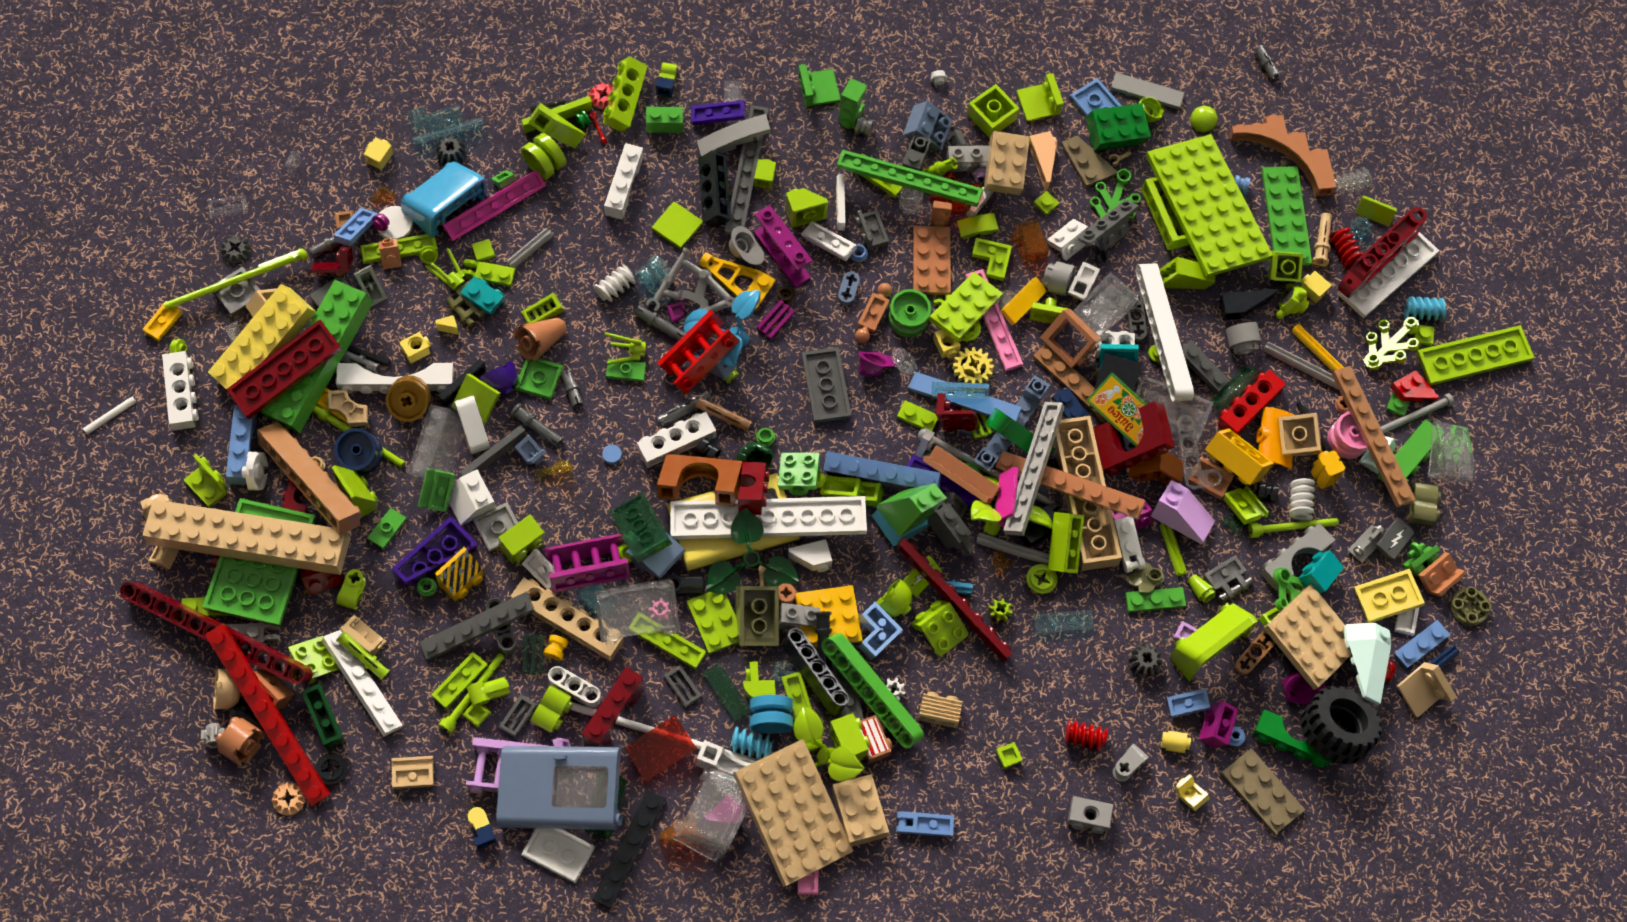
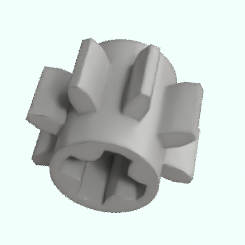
M218 723L208 724L206 730H201L202 743H206L208 748H218V744L215 743L216 737L224 732L225 728H222Z

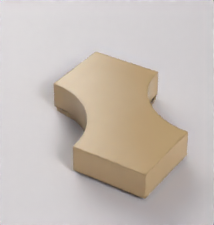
M347 390L327 391L329 411L342 414L347 419L349 427L369 426L367 405L357 404L352 401L348 396Z

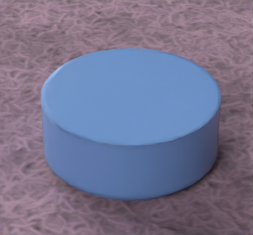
M616 445L606 446L602 452L603 460L611 465L617 464L622 458L621 449Z

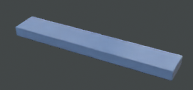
M918 372L914 373L908 387L910 391L936 400L937 393H945L951 405L966 410H973L975 413L987 417L997 408L1017 422L1022 410L1020 406Z

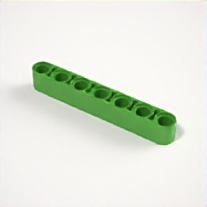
M835 633L823 640L822 650L900 745L904 748H911L920 742L924 737L922 728L848 639L841 633Z

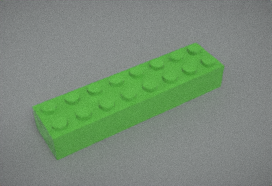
M334 280L307 329L321 320L343 350L262 409L260 412L266 418L274 422L278 421L282 426L301 433L337 369V365L342 360L374 303L367 293Z

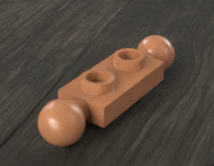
M882 283L878 286L877 292L879 295L872 293L858 322V327L862 329L857 330L855 333L857 342H868L870 339L869 331L875 334L890 302L887 297L892 294V287L888 283Z

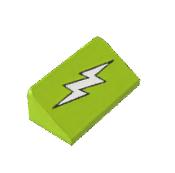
M928 555L926 558L930 562L929 565L934 570L937 569L941 573L942 570L940 569V567L933 560V558L930 555ZM916 569L903 580L910 588L914 597H917L929 585Z

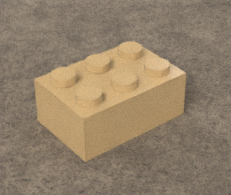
M993 131L989 142L984 190L1014 195L1021 194L1024 188L1029 136Z
M872 774L833 784L832 793L849 846L853 847L888 837L889 829Z

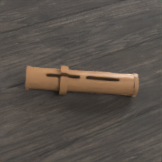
M701 396L695 405V408H699L722 419L731 426L732 424L747 432L752 422L737 415V412H731Z

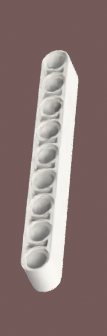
M1156 263L1138 264L1136 267V277L1172 402L1192 401L1194 397L1193 385L1159 267Z

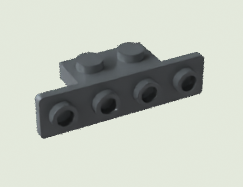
M1124 200L1077 236V240L1089 246L1098 241L1099 249L1106 251L1129 233L1127 217L1139 209L1138 205Z

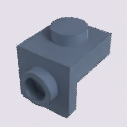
M530 435L524 437L513 447L528 465L538 464L544 459L542 455L546 453Z

